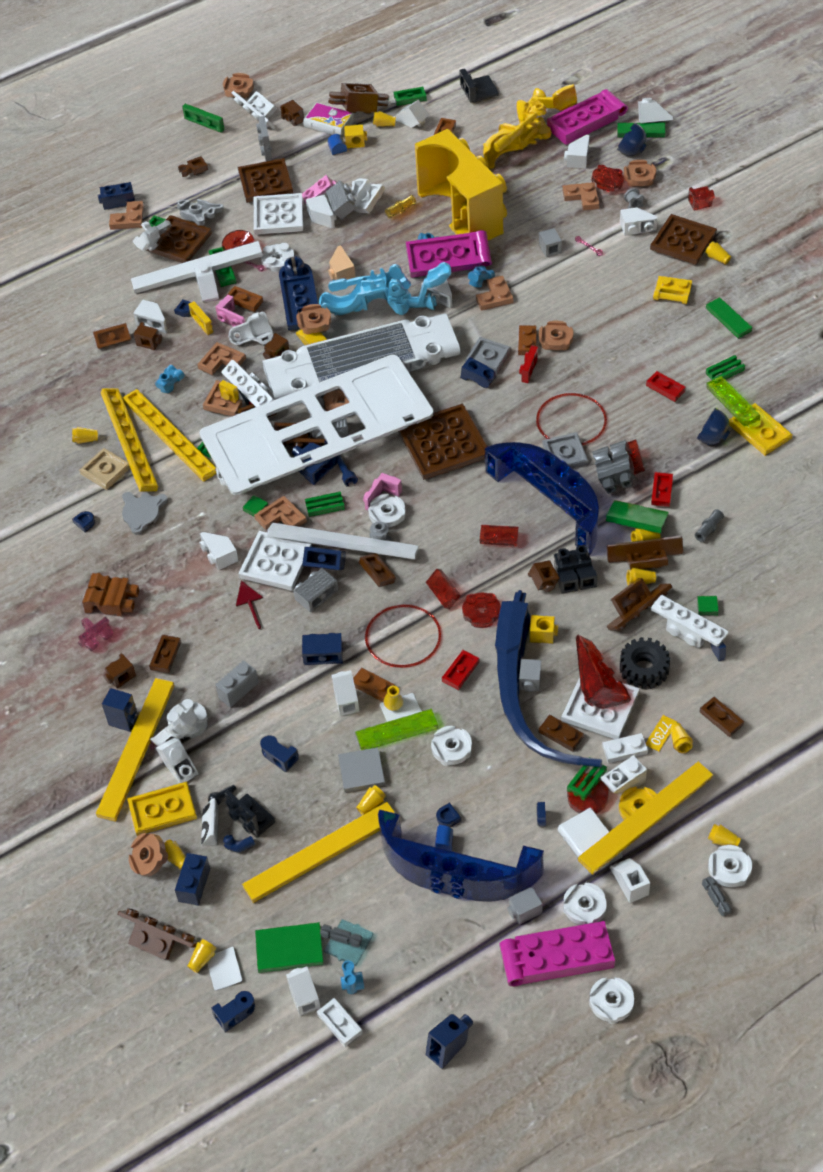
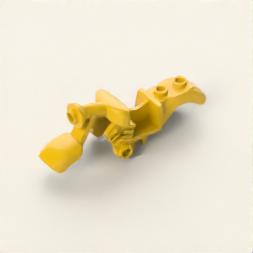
M567 85L558 89L552 94V97H546L543 90L535 88L533 96L528 102L518 100L516 109L520 124L515 126L505 123L502 130L490 136L483 144V157L488 168H494L497 158L505 152L523 150L529 144H537L536 138L541 140L549 139L551 137V128L547 127L543 117L537 116L545 115L546 108L564 111L576 105L577 93L575 85Z

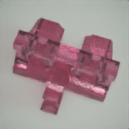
M106 616L95 625L87 617L81 620V624L86 630L78 637V644L81 648L85 646L92 652L99 646V642L95 639L96 636L100 634L105 641L113 636V631L109 626L110 620Z

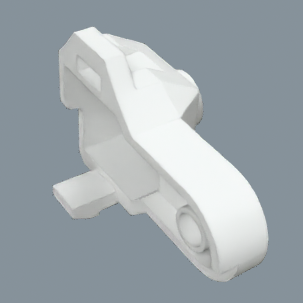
M165 220L160 225L151 227L150 223L145 221L141 224L145 231L140 237L136 236L133 243L142 251L147 249L152 251L158 246L157 241L160 235L165 233L172 224Z
M263 311L252 314L245 323L234 326L229 331V340L235 345L251 340L264 345L271 341L273 337L271 324L267 314Z
M180 703L176 705L173 709L180 716L155 737H151L150 740L159 746L170 737L181 739L185 735L190 737L198 729L195 726L198 717L191 707L186 709Z

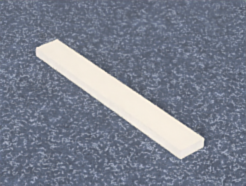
M259 241L137 276L131 278L136 294L196 276L194 270L196 265L210 262L212 271L262 257L263 254Z
M272 523L267 534L269 537L415 559L419 547L417 545Z

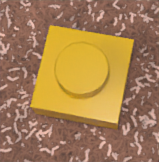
M222 380L219 384L221 397L236 403L239 399L237 386Z

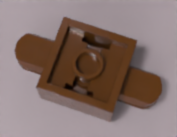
M341 83V91H330V98L328 99V103L343 105L349 113H357L359 111L371 114L372 112H377V106H388L389 104L387 101L389 100V95L378 93L372 84Z

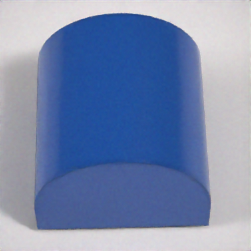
M333 134L328 138V147L332 155L347 151L346 144L340 134Z
M444 825L437 827L435 854H448L452 851L454 832L452 828Z

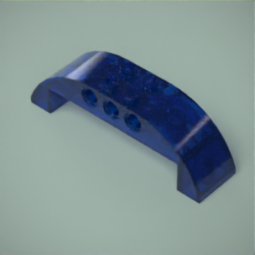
M505 442L486 447L485 472L495 481L499 482L515 471L576 521L575 546L584 544L588 549L589 555H591L598 536L599 505L593 488L580 473L573 470L564 460H560L551 452L532 444Z
M379 809L378 821L381 843L389 863L406 880L417 886L429 889L434 893H445L456 899L464 898L483 902L500 901L530 888L543 876L544 850L523 845L517 866L512 867L401 839L400 814Z

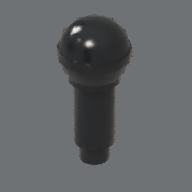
M234 784L229 785L219 792L210 793L208 802L215 798L217 805H219L225 798V792L229 790L231 793H234L237 789Z

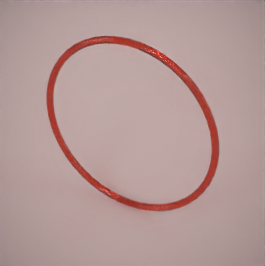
M564 393L556 395L545 401L539 408L536 415V424L538 430L546 439L550 438L540 428L539 414L542 408L548 402L563 396H580L587 398L596 403L603 412V428L594 438L586 442H583L582 445L588 444L596 440L603 433L607 424L606 412L604 408L601 406V404L598 403L595 399L579 393Z
M394 605L380 611L370 620L365 631V643L370 654L379 662L391 667L406 668L421 664L436 652L441 642V628L436 618L427 610L415 605ZM400 607H410L425 612L434 620L438 628V642L434 650L424 659L406 665L391 664L383 661L373 653L368 643V631L373 621L382 613Z

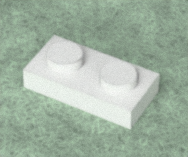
M642 733L602 742L608 763L629 759L633 755L638 757L648 754Z
M335 998L317 1011L319 1018L344 1047L362 1034V1029Z

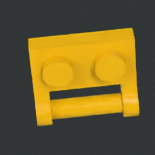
M658 276L653 300L664 299L688 304L692 280Z

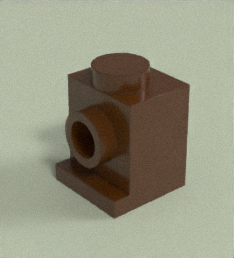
M294 100L280 106L281 118L283 120L286 119L293 126L304 122L303 108Z
M141 322L133 333L136 346L155 350L158 344L162 342V335L159 334L158 329L145 326L144 322Z
M274 333L273 339L264 346L265 352L263 356L266 360L281 356L284 351L290 350L288 340Z
M550 560L533 563L528 573L538 591H552L559 580Z
M121 653L118 660L111 662L105 668L106 673L103 675L108 684L112 683L118 689L134 678L136 673L133 664Z

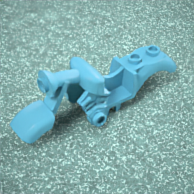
M442 262L437 267L430 269L427 279L424 278L419 297H411L408 291L411 282L406 278L401 267L393 264L390 266L389 272H385L383 268H380V274H374V270H371L370 276L330 281L328 287L332 292L347 289L351 285L356 286L351 293L344 296L324 292L319 298V305H321V308H328L330 313L334 315H344L353 311L358 312L362 309L368 310V303L380 298L385 299L390 307L399 315L406 314L409 308L427 307L435 311V306H437L436 297L432 296L431 292L425 296L427 288H434L444 283L451 275V266L446 262Z

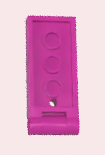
M604 89L600 93L547 118V127H550L551 133L567 145L619 119V116H623L627 112L628 106L608 89Z
M486 231L406 241V253L411 278L427 276L430 269L437 267L442 262H446L451 266V272L471 270L479 266L487 267L492 264Z
M605 921L515 936V939H505L499 943L507 982L512 987L613 969L615 965V958Z

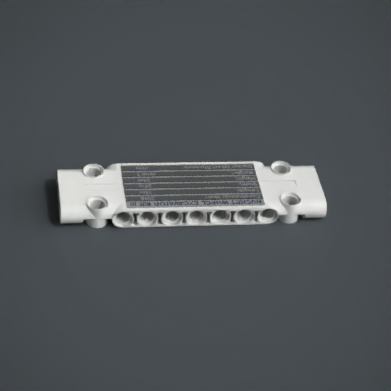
M444 313L429 318L419 316L413 322L402 320L300 347L297 352L287 350L281 356L263 360L262 364L274 400L389 355L398 356L407 371L410 372L423 368L426 363L436 365L443 357L448 358L460 355V347L448 316Z

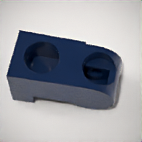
M469 357L461 367L460 378L465 381L470 379L479 386L488 388L496 378V373L487 365Z
M267 735L261 739L260 746L263 756L284 772H287L299 760L298 749L292 745L287 749L278 743L277 738L272 735Z
M239 992L234 1000L223 1007L219 1003L211 1007L213 1017L225 1033L254 1012L255 1001L250 992Z

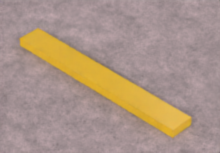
M102 388L101 396L139 491H157L158 484L119 389Z
M138 389L122 397L124 403L203 482L217 474L216 467Z
M155 678L96 811L98 818L116 822L151 742L150 739L154 735L174 689V682Z
M699 761L696 762L578 857V861L593 875L713 778V774Z
M385 802L244 882L242 886L251 901L255 903L398 821V816L388 802Z

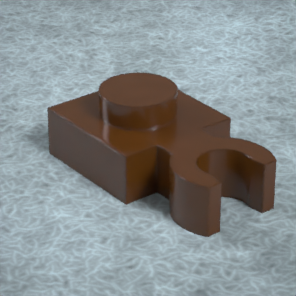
M200 156L187 161V165H179L178 170L179 173L181 172L182 177H187L190 173L196 175L207 171L208 165Z

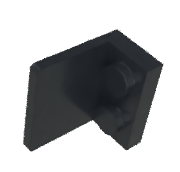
M465 68L459 70L460 86L470 103L499 96V92L489 75L472 79L471 74H468Z
M229 790L225 792V803L229 808V816L234 821L238 820L248 834L252 833L258 838L276 822L275 818L248 793L239 800Z

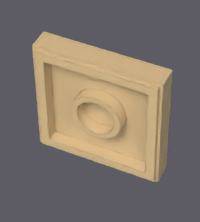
M103 448L79 471L82 476L107 490L130 469L127 461Z

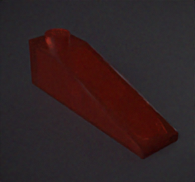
M578 634L576 636L580 685L585 702L592 707L596 706L600 709L629 703L632 699L626 687L621 681L617 682L615 680L613 669L602 662L604 657L595 644Z

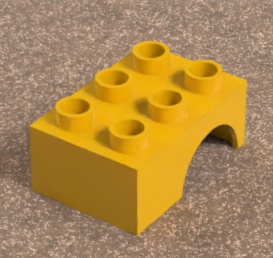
M449 129L415 143L418 195L421 198L429 195H444L451 198L452 223L449 224V227L456 235L486 231L488 241L503 234V218L507 217V209L503 203V193L507 191L504 178L500 174L494 175L488 169L485 159L480 155L476 157L470 151L467 141L464 138L458 139Z

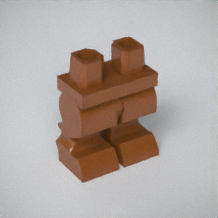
M92 573L82 601L85 613H91L94 606H97L103 614H116V616L122 617L123 612H133L135 602L128 599V597L137 598L140 592L139 586L130 584L129 578H110L109 575L103 576L101 573Z

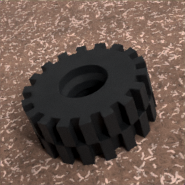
M644 637L639 638V641H636V639L631 640V645L627 643L625 649L622 648L619 670L622 673L621 677L623 680L626 679V683L629 685L634 683L633 686L637 688L638 685L642 686L644 690H646V686H650V689L655 688V684L660 686L662 680L665 682L670 669V653L668 650L666 651V646L664 644L660 646V641L658 640L652 642V638H648L645 641ZM640 661H648L652 663V666L649 668H641L637 665V663Z

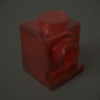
M708 186L696 189L689 188L688 201L693 211L712 207L713 199L715 198L713 189L709 190Z

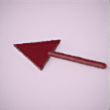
M241 580L236 607L248 603L257 628L261 629L252 602L263 597Z

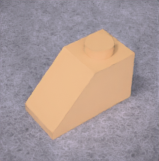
M338 246L329 262L330 269L328 273L330 278L334 280L355 278L354 264L342 246Z

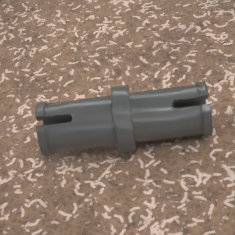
M715 509L709 518L702 522V526L695 533V538L698 541L704 542L709 534L716 530L717 524L724 518L722 511Z

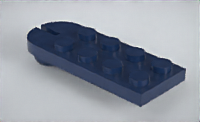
M298 256L295 257L297 274H294L291 257L286 259L284 266L279 271L288 331L300 329L297 324V314L302 311L303 307L310 304H318L312 269Z

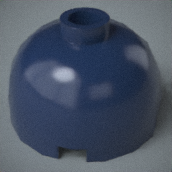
M637 123L631 126V131L625 134L618 145L617 150L626 156H634L638 152L642 153L647 147L645 144L647 139L646 132Z
M714 408V411H712L696 439L708 445L718 444L722 439L725 441L731 432L728 430L730 423L726 414Z

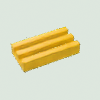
M195 301L189 303L191 317L207 335L214 333L209 317Z

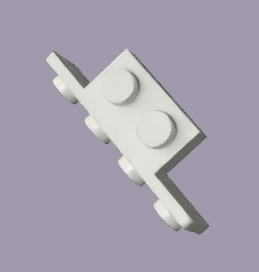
M232 91L235 97L234 101L237 104H243L242 107L248 113L253 112L251 115L257 120L258 117L264 116L266 126L271 127L273 130L275 129V126L268 120L277 110L271 102L257 91L247 102L236 92Z
M231 360L222 370V374L237 386L256 407L274 400L273 396L268 392L269 388L263 382L259 383V378L253 372L251 374L247 373L234 360Z
M663 595L651 607L652 611L667 619L666 631L699 649L704 644V640L719 646L728 635V631Z

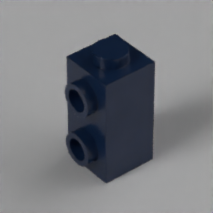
M131 182L99 187L100 194H98L99 204H103L104 210L127 206V202L135 201Z

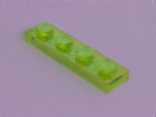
M722 376L706 382L707 389L744 427L760 420V414Z
M431 708L355 731V735L360 749L366 750L438 729V723Z

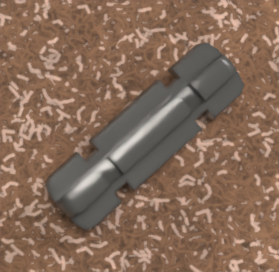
M713 877L704 878L702 885L706 891L708 890L707 893L714 905L719 908L717 910L721 916L730 914L732 908L726 902V898L720 888L715 885L716 882Z
M326 924L320 930L321 937L327 939L331 937V940L347 945L351 943V946L357 948L362 943V936L356 933L352 935L350 931L336 927L333 929L332 926Z

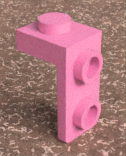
M327 175L318 180L313 186L302 193L305 204L306 199L324 194L337 181H333Z
M227 295L215 307L217 318L221 322H225L233 327L245 323L244 317L233 312L235 305L232 296Z
M381 473L378 479L374 480L369 492L367 491L364 495L365 509L368 510L371 501L379 496L382 491L399 497L402 493L401 480L397 477Z

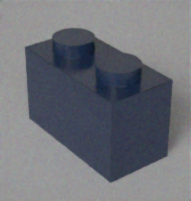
M304 547L302 565L344 570L346 551Z
M341 633L302 635V658L304 665L343 664Z
M113 688L109 689L102 702L108 725L130 732L139 716L133 696Z
M186 854L175 887L178 902L199 906L211 869L207 856Z

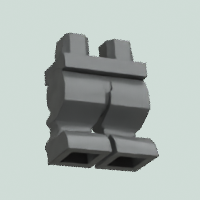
M626 440L610 445V449L606 446L592 451L593 457L596 460L598 480L608 494L615 492V485L621 484L623 488L633 485V479H636L630 457L631 448Z

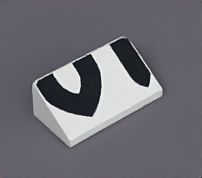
M215 798L211 799L202 811V846L217 844L219 809Z

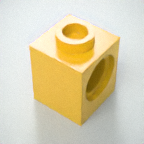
M363 125L344 126L347 149L365 147V141L368 139L367 131H364Z
M531 615L530 642L553 644L554 636H558V624H555V616Z

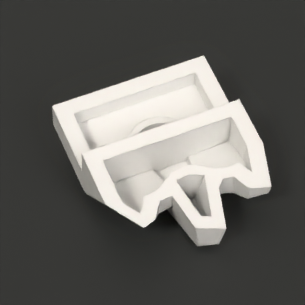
M359 178L352 181L353 186L351 187V194L356 199L355 205L357 208L354 211L369 214L381 198L385 187L382 184H371L368 179Z

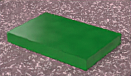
M614 500L606 514L605 521L661 533L668 519L669 512Z
M320 922L255 930L258 973L324 965Z

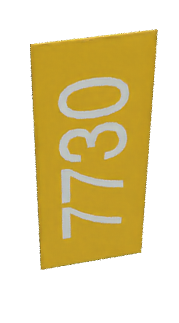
M662 715L646 741V746L660 751L671 733L670 726L677 723V721Z

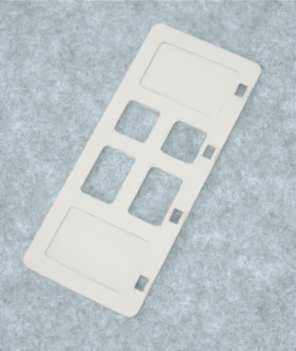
M389 355L204 427L200 430V437L231 494L240 495L252 490V488L265 485L305 469V467L312 464L320 463L353 450L365 443L368 444L403 430L415 423L418 424L428 420L433 416V409L400 358L396 355ZM336 389H342L349 403L330 411H324L316 397ZM300 403L305 404L312 416L311 418L279 431L273 429L267 416ZM354 414L358 415L366 429L341 438L332 423ZM410 417L414 418L413 420H410L408 422L404 421L405 419H408ZM319 429L328 444L297 457L291 458L282 444L313 430ZM360 437L363 438V440H360V441L355 442V443H354V441H353V440H355V439H357V438H360ZM310 457L312 459L305 463L302 462V460H305ZM257 478L260 479V481H257V482L252 483V484H250V482H249V481H252V480L257 479Z

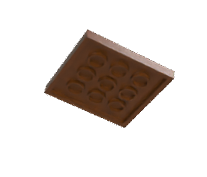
M463 403L435 412L432 418L398 431L423 480L491 458V452Z

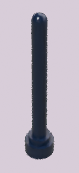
M337 455L336 462L343 473L342 481L347 487L350 482L356 484L358 482L356 474L348 469L341 455Z

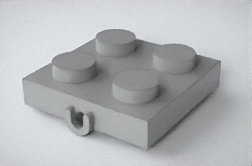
M261 116L258 117L259 124H256L257 132L261 133L258 134L261 155L265 156L266 161H271L272 147H270L268 127L266 126L265 117Z

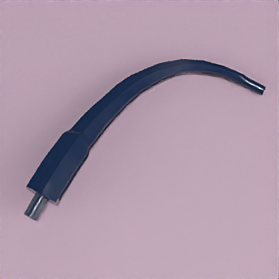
M518 590V592H515L513 601H502L497 623L495 650L497 653L500 698L504 714L516 736L529 749L542 757L565 764L602 767V759L564 754L547 747L535 738L526 724L520 705L519 676L521 658L525 653L530 628L531 612L528 603H525L527 594L522 592V590Z

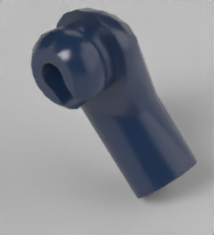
M227 835L223 839L224 847L237 853L243 852L255 845L252 836L241 841L234 839L232 835Z

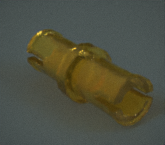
M410 195L403 200L396 201L394 205L385 209L386 216L392 218L398 213L405 212L407 208L416 204L415 197Z

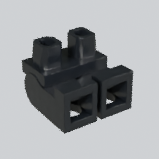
M584 544L578 545L576 550L569 551L563 548L554 554V568L559 577L558 584L561 594L578 591V585L580 590L597 587L598 575L592 566L588 549ZM583 580H592L588 584L583 583ZM573 583L571 587H564V584Z

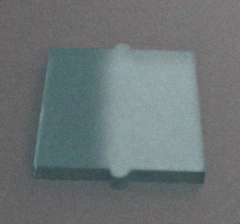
M342 919L337 928L350 931L352 935L354 933L361 935L362 943L360 947L357 948L351 946V943L347 945L330 939L324 952L338 958V961L350 960L354 963V966H357L374 934L361 928L359 924L354 925Z

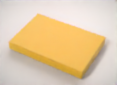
M756 403L729 419V426L764 456L791 440L793 436L792 433Z
M187 781L127 798L137 836L197 819Z

